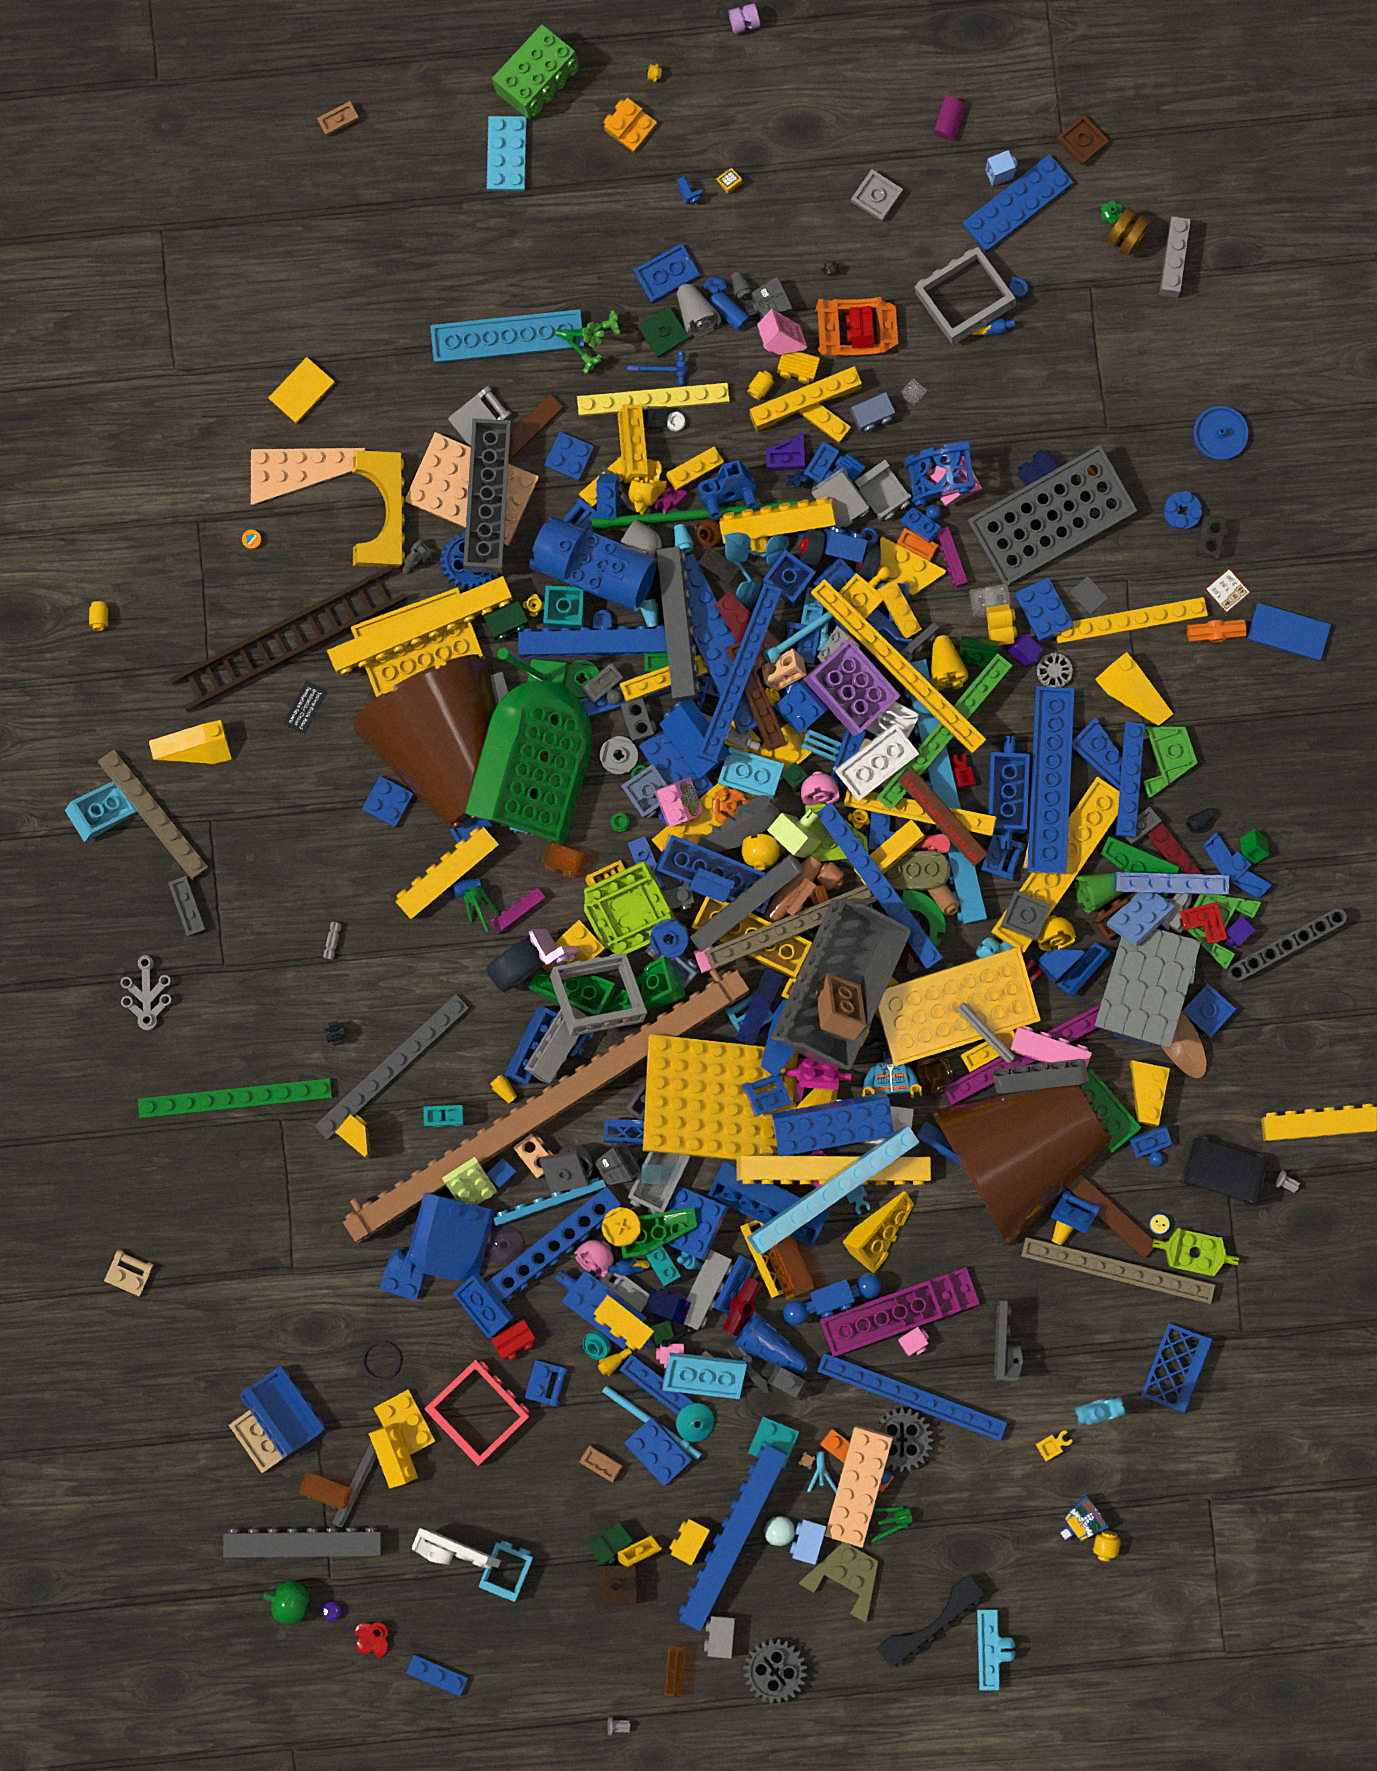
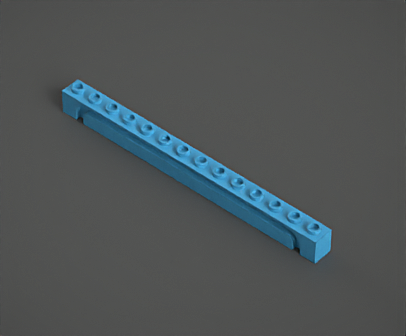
M926 659L911 662L910 664L931 684ZM904 689L906 699H910L912 707H909V709L920 714L913 728L915 737L919 736L920 743L917 744L919 748L940 722L907 689ZM945 746L924 771V773L928 774L929 778L926 783L947 807L961 810L947 747ZM950 841L949 850L943 856L950 863L951 873L949 882L954 884L955 891L952 893L960 903L959 910L957 911L959 922L962 921L963 926L986 921L987 917L975 866L973 867Z

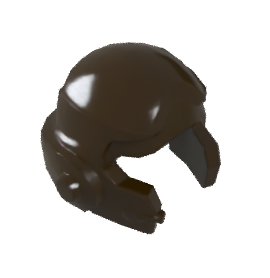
M943 1056L920 1058L917 1066L918 1078L923 1088L932 1094H942L945 1092L946 1086L952 1082L955 1075L953 1064L948 1058Z

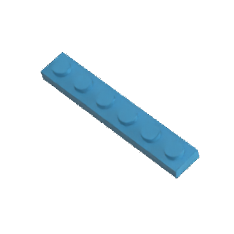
M598 1177L589 1180L588 1186L570 1189L566 1193H563V1191L551 1194L552 1198L546 1200L544 1197L533 1200L534 1204L526 1206V1203L515 1207V1211L509 1213L507 1210L496 1213L497 1217L493 1218L496 1226L596 1192L606 1187L604 1180H599Z

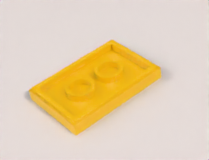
M306 357L269 396V400L297 424L335 382Z

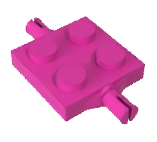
M798 1058L797 1069L785 1068V1076L796 1077L799 1081V1087L838 1090L839 1080L851 1081V1073H840L837 1068L823 1066L810 1058Z

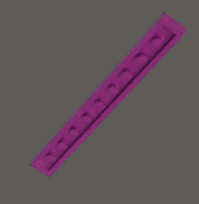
M1101 1004L1050 1030L1047 1034L1052 1035L1051 1039L1057 1041L1061 1038L1072 1042L1098 1028L1095 1027ZM1012 1052L1015 1058L1011 1062L1007 1063L1000 1057L947 1085L945 1094L950 1104L953 1105L993 1084V1071L1000 1068L1028 1065L1036 1060Z

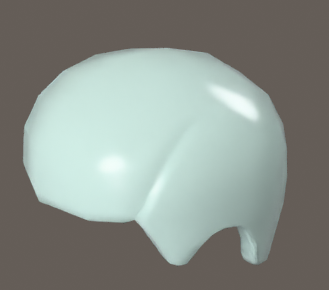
M782 1516L771 1518L766 1522L764 1528L766 1540L775 1546L789 1544L794 1539L796 1533L792 1521Z

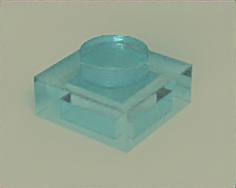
M642 1164L641 1183L660 1185L662 1165Z

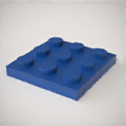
M677 1186L666 1212L694 1207L697 1227L666 1244L705 1261L728 1207Z

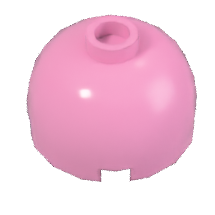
M814 772L801 786L803 803L805 805H816L826 802L828 805L830 802H836L839 799L837 782L833 777L823 774V772Z
M589 1240L575 1251V1254H578L575 1257L578 1263L589 1273L593 1270L597 1273L595 1276L598 1278H604L608 1274L609 1266H613L614 1261L610 1250L611 1247L604 1241Z

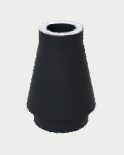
M1207 808L1204 811L1189 816L1188 820H1186V826L1192 833H1199L1215 817V814L1210 808Z

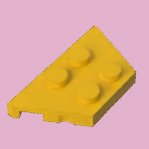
M881 537L880 565H887L891 570L890 577L882 581L888 583L891 580H896L897 583H909V595L913 597L936 579L945 575L946 570Z

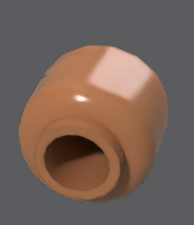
M824 862L817 873L816 881L823 885L826 890L833 888L837 890L844 882L842 880L844 873L833 862Z

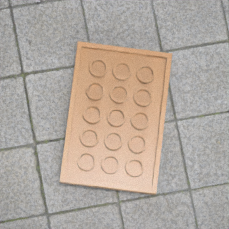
M435 432L404 501L466 528L471 447ZM510 464L508 468L504 545L508 547L539 479V476Z

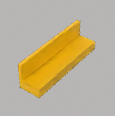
M910 820L871 853L870 856L884 874L926 836L914 821Z

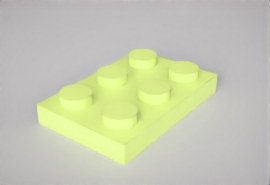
M475 1157L442 1177L455 1199L460 1202L478 1205L498 1192Z

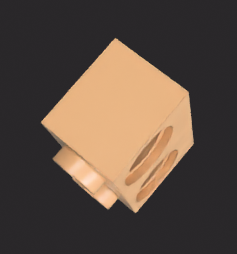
M794 649L780 655L774 663L762 665L764 683L770 688H775L777 691L807 675L804 658Z
M531 1133L513 1148L535 1177L539 1179L544 1175L542 1168L537 1166V1160L540 1157L553 1154L550 1150L546 1152L542 1147L544 1143L538 1135L534 1137ZM529 1142L534 1143L536 1146L532 1153L525 1151V1145Z

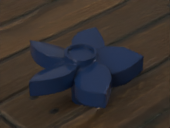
M801 471L796 472L795 476L787 475L790 481L786 483V486L795 484L796 488H800L801 484L808 481V477L802 476Z

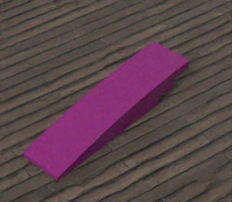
M965 1267L823 1318L820 1322L834 1357L980 1303L968 1270Z

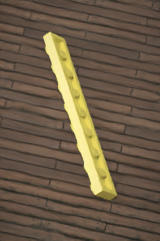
M720 383L577 396L580 417L618 413L623 404L642 405V411L648 410V406H667V409L724 404L729 403L728 384Z

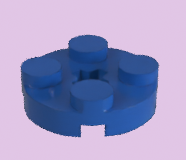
M1188 491L1171 495L1164 506L1165 521L1174 529L1189 530L1198 523L1202 515L1200 501ZM1179 507L1186 508V509H1187V511H1186V514H1187V515H1185V516H1184L1183 514H1180V515H1179V514H1178V511L1180 510Z
M678 919L661 920L651 931V947L657 954L667 958L681 955L689 943L688 931ZM667 934L674 936L672 943L669 940L665 941Z

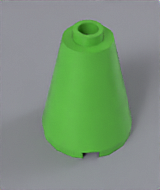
M1114 873L1081 875L1076 877L1078 882L1074 883L1079 903L1085 905V908L1082 909L1086 913L1094 912L1124 893L1114 892Z

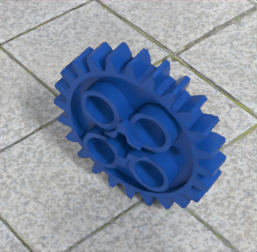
M462 532L461 538L455 534V541L449 538V545L444 544L446 551H441L442 558H440V563L442 565L440 569L446 570L443 576H449L448 583L454 581L455 588L461 585L462 591L465 587L471 590L472 587L476 588L492 581V578L497 579V573L475 575L473 572H464V568L462 570L454 568L455 565H464V553L459 549L465 548V532Z

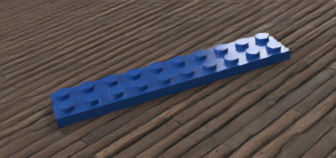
M694 554L687 556V563H684L689 575V581L686 582L687 589L689 588L691 593V600H688L693 612V618L690 619L691 626L693 625L695 630V637H692L721 696L732 668L725 649L736 644L737 641L714 606L717 603L716 598ZM744 692L732 720L739 735L758 728Z
M1036 686L1027 873L1066 875L1074 688Z

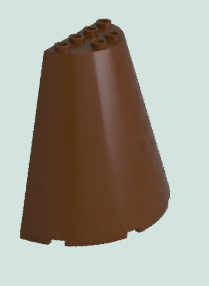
M479 654L453 658L445 661L446 664L439 666L440 668L438 669L435 666H431L394 685L395 691L388 692L385 696L382 693L370 702L357 715L358 720L353 722V728L361 739L448 829H457L463 825L464 821L476 819V817L464 813L490 720L499 703L491 662L487 656L483 655L480 657Z
M1082 1084L1001 1093L932 1111L1008 1246L1014 1244L1111 1144L1110 1139L1112 1136L1108 1129H1103L1100 1124L1103 1119L1099 1112L1092 1110L1090 1105L1093 1102L1089 1095L1082 1093Z

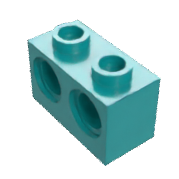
M463 1105L423 1107L424 1126L426 1128L464 1126Z
M663 1246L645 1254L664 1287L681 1277Z

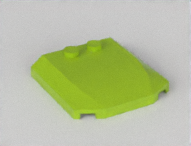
M645 860L584 889V911L600 943L606 949L608 948L614 952L615 955L628 954L649 944L651 931L659 921L676 919L650 866Z

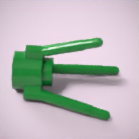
M478 886L470 887L464 891L465 895L463 896L469 922H473L471 903V905H475L482 925L488 933L489 928L479 906V903L482 902L481 898L486 901L497 916H500V913L486 896L483 888L479 889Z
M903 1506L874 1508L873 1512H897L894 1513L893 1518L879 1521L878 1524L895 1522L898 1526L872 1538L870 1542L873 1543L902 1528H907V1524L912 1523L909 1508L903 1509Z

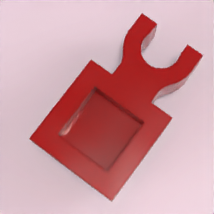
M962 754L958 758L957 755L950 757L951 764L955 767L952 773L956 788L974 786L975 780L971 766H966V755Z

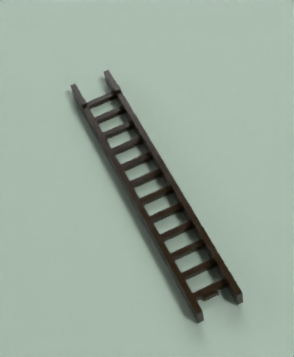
M391 566L365 577V579L169 678L173 685L186 678L191 682L189 685L198 698L184 705L185 710L189 712L351 629L350 626L367 621L406 601L405 593L389 600L379 582L380 579L393 573ZM372 583H375L385 602L372 609L362 588ZM358 591L368 612L355 618L345 597ZM339 600L342 601L351 619L338 626L328 607ZM324 608L334 629L321 635L311 614ZM305 617L308 618L317 638L307 643L303 642L294 624ZM288 626L291 627L300 644L299 647L287 652L277 633ZM273 634L283 655L270 661L260 640ZM254 643L257 644L266 661V664L256 669H253L243 650ZM237 652L240 653L249 670L248 673L239 678H236L227 660V657ZM222 660L232 681L220 687L209 666ZM205 669L215 690L202 695L192 675Z

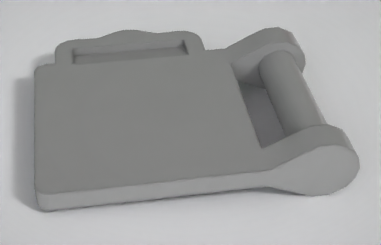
M487 386L448 419L471 447L473 418L508 420L512 413L509 410L506 411L493 395L491 387ZM486 397L501 416L496 419L481 399Z

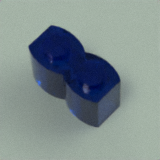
M1040 450L1033 456L1034 460L1028 464L1026 461L1018 468L1017 476L1025 486H1028L1061 466L1048 450L1044 452Z

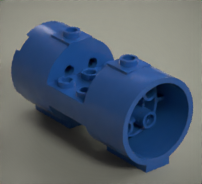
M550 516L549 524L544 523L532 550L534 551V559H530V569L635 612L638 611L652 588L658 559Z

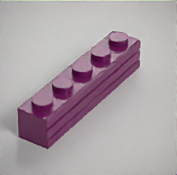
M943 528L936 536V540L940 542V551L944 553L943 560L948 565V574L952 576L951 583L957 588L966 585L967 579L949 528Z
M539 888L532 889L528 896L524 895L520 898V902L512 904L508 911L504 910L499 918L495 917L491 921V926L497 934H500L545 900L546 897Z

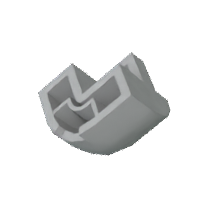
M637 520L633 521L620 541L625 546L657 558V550L662 549L659 535L653 529Z

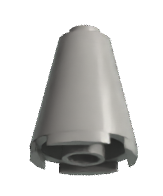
M683 284L679 287L677 297L688 336L694 335L696 338L714 330L713 326L716 323L719 325L721 322L720 314L692 284Z

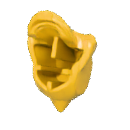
M647 460V477H633L631 480L629 499L635 504V509L640 514H644L646 509L653 505L658 497L661 496V493L665 491L667 482L659 480L662 466L658 460Z

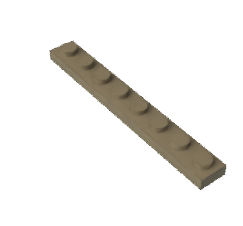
M112 750L99 759L98 763L188 876L194 879L207 870L208 866L116 751Z

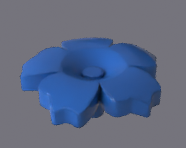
M709 277L703 284L704 289H709L712 294L718 293V290L720 292L726 291L727 288L724 279Z

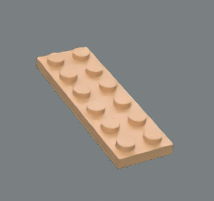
M855 1425L825 1533L826 1537L863 1547L893 1436Z

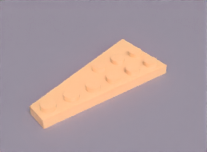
M365 448L251 449V506L314 486L323 481H329L341 475L344 476L352 473V455L356 450L365 451Z

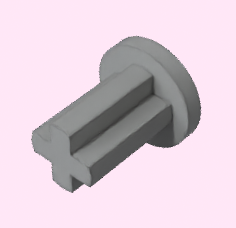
M1281 1171L1275 1182L1276 1187L1283 1186L1294 1193L1298 1190L1300 1182L1286 1176L1285 1171Z
M612 1717L608 1718V1735H612V1732L629 1733V1721H615Z

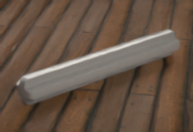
M966 1003L958 1006L957 1011L1007 1063L1015 1058V1055Z

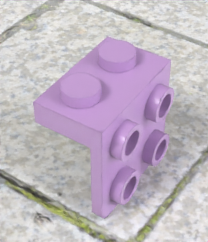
M532 929L529 931L530 941L537 947L539 957L546 965L569 963L576 958V954L580 953L577 945L560 946L557 948L547 929Z

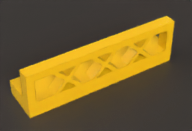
M623 404L618 412L624 483H630L633 477H647L648 466L642 405Z
M755 1220L740 1226L769 1294L771 1298H774L793 1288L775 1247H771L768 1256L758 1254L747 1239L752 1234L750 1227L759 1223L761 1227L764 1225ZM769 1259L776 1261L778 1264L776 1274L768 1271L766 1267ZM779 1269L783 1276L778 1275ZM776 1277L784 1279L788 1287L777 1291L774 1285Z

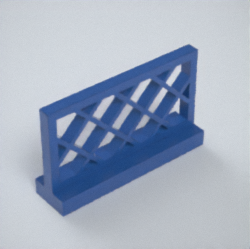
M1168 1323L1141 1396L1186 1414L1213 1340ZM1170 1330L1179 1331L1182 1339L1171 1343L1168 1337ZM1182 1333L1187 1334L1189 1336L1183 1337ZM1191 1337L1200 1339L1198 1346L1189 1350L1185 1340ZM1183 1341L1187 1352L1177 1356L1173 1345ZM1171 1347L1175 1357L1164 1361L1161 1355L1162 1351ZM1189 1354L1192 1360L1191 1365L1182 1368L1178 1358ZM1176 1359L1181 1370L1170 1374L1166 1363ZM1164 1365L1168 1375L1157 1380L1154 1373L1155 1369ZM1182 1372L1185 1378L1184 1383L1176 1387L1171 1376ZM1170 1378L1174 1388L1163 1392L1159 1382ZM1157 1383L1161 1394L1154 1397L1146 1394L1149 1386ZM1174 1390L1178 1396L1175 1405L1167 1402L1165 1394ZM1163 1396L1164 1400L1158 1399V1397Z

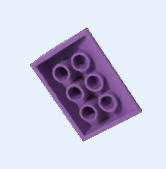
M850 638L804 678V681L853 736L860 734L900 697L899 693Z

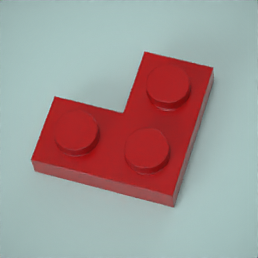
M1217 902L1179 912L1184 930L1203 926L1207 944L1227 940Z

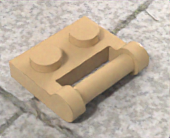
M118 1249L104 1281L140 1297L154 1264L142 1262L124 1254V1251ZM120 1261L143 1270V1275H138L120 1267Z

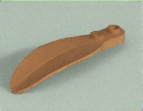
M1181 1011L1171 1047H1161L1184 1073L1193 1078H1200L1206 1071L1205 1052L1194 1026Z

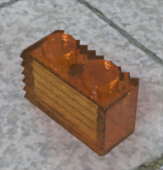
M549 841L541 863L545 865L544 869L551 872L559 870L563 872V876L573 879L574 876L579 877L586 854Z

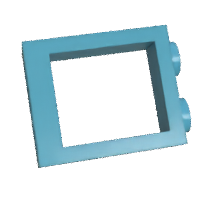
M502 1540L501 1543H496L491 1555L492 1557L496 1558L501 1549L526 1560L516 1588L513 1592L487 1581L493 1566H491V1569H485L479 1588L515 1602L533 1557L530 1556V1551L520 1548L519 1551L512 1548L513 1544Z

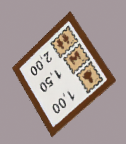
M1230 566L1203 588L1226 616L1253 593Z

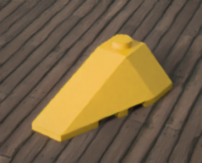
M221 720L201 724L149 741L153 760L213 765L232 760L224 723Z
M904 1191L856 1226L843 1241L850 1254L873 1273L886 1260L889 1254L887 1250L891 1242H895L897 1239L895 1234L899 1226L904 1225L914 1206L908 1194Z

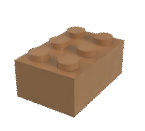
M827 973L815 988L820 1027L827 1032L855 1041L866 1026L861 985Z

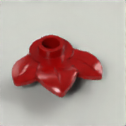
M364 1622L354 1629L355 1634L360 1637L357 1642V1651L359 1653L365 1654L373 1650L378 1658H381L388 1649V1642L386 1640L388 1628L384 1623L374 1622L369 1624ZM375 1629L380 1630L381 1635H377Z

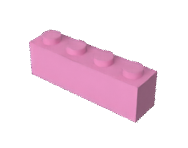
M1027 1026L1016 1029L1010 1051L1044 1063L1084 1059L1087 1067L1092 1053L1088 1051L1087 1047L1078 1044L1077 1047L1069 1045L1070 1041L1061 1038L1058 1041L1051 1039L1052 1035L1040 1032V1035L1033 1033V1029Z

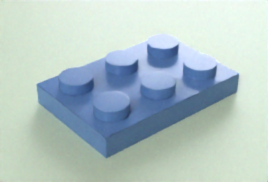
M1137 893L1107 921V926L1137 947L1175 911V906L1157 893Z

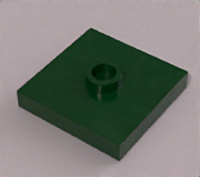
M669 306L637 325V328L657 358L689 339L686 331Z

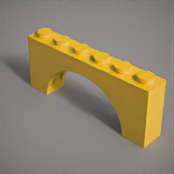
M356 450L352 455V473L370 479L382 493L386 506L384 527L378 537L370 542L356 544L353 547V566L382 568L391 566V568H398L404 563L405 553L402 551V544H404L405 535L402 533V526L404 525V514H402L404 496H401V489L404 487V478L401 477L404 459H401V453Z

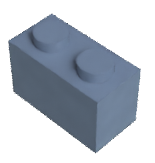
M886 392L851 407V414L860 432L864 430L869 432L876 428L875 425L880 423L883 425L887 424L895 417V411Z

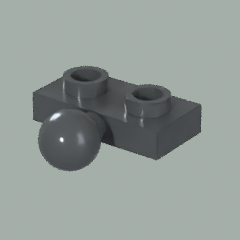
M609 663L581 688L593 702L606 693L607 701L612 705H616L621 702L622 695L618 690H613L612 687L623 677L614 665Z
M1148 807L1137 816L1136 837H1125L1130 845H1134L1160 825L1162 820L1151 807Z

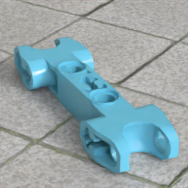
M1121 1397L1102 1399L1074 1408L1078 1415L1079 1425L1085 1423L1090 1425L1126 1415L1125 1409L1122 1407Z

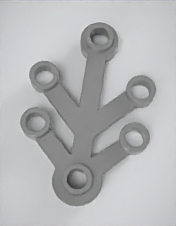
M144 955L138 960V967L142 970V991L133 984L132 979L129 977L122 978L120 982L123 988L128 989L143 1003V1011L133 1003V999L129 996H124L121 999V1004L123 1007L129 1008L138 1017V1025L142 1029L151 1030L157 1024L156 1016L172 1003V998L167 994H163L159 999L160 1002L152 1010L151 1002L165 987L170 986L171 979L167 975H162L159 978V983L150 991V970L154 967V961L151 957ZM148 960L149 964L147 966H143L142 961ZM168 978V983L162 984V979ZM129 980L130 984L129 986H124L123 982ZM164 997L169 998V1002L166 1004L162 1002ZM125 999H130L131 1003L126 1006L124 1004ZM145 1017H150L148 1024L144 1023Z

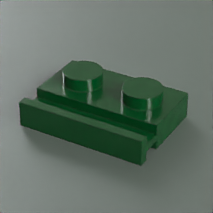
M962 636L959 656L964 664L987 667L998 654L1000 641Z

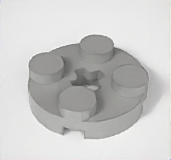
M616 736L602 745L600 760L602 766L609 773L623 775L630 773L636 766L638 751L630 739ZM618 751H622V755H624V758H621L620 761H617L616 757L613 756Z

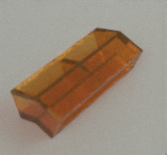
M306 1472L301 1482L299 1494L343 1510L348 1505L352 1491L349 1487Z
M668 1645L665 1696L681 1697L686 1646Z

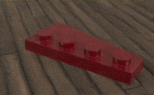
M728 591L714 606L739 643L743 640L752 614ZM768 630L754 663L756 671L767 661L763 656V651L768 647H777L781 644Z

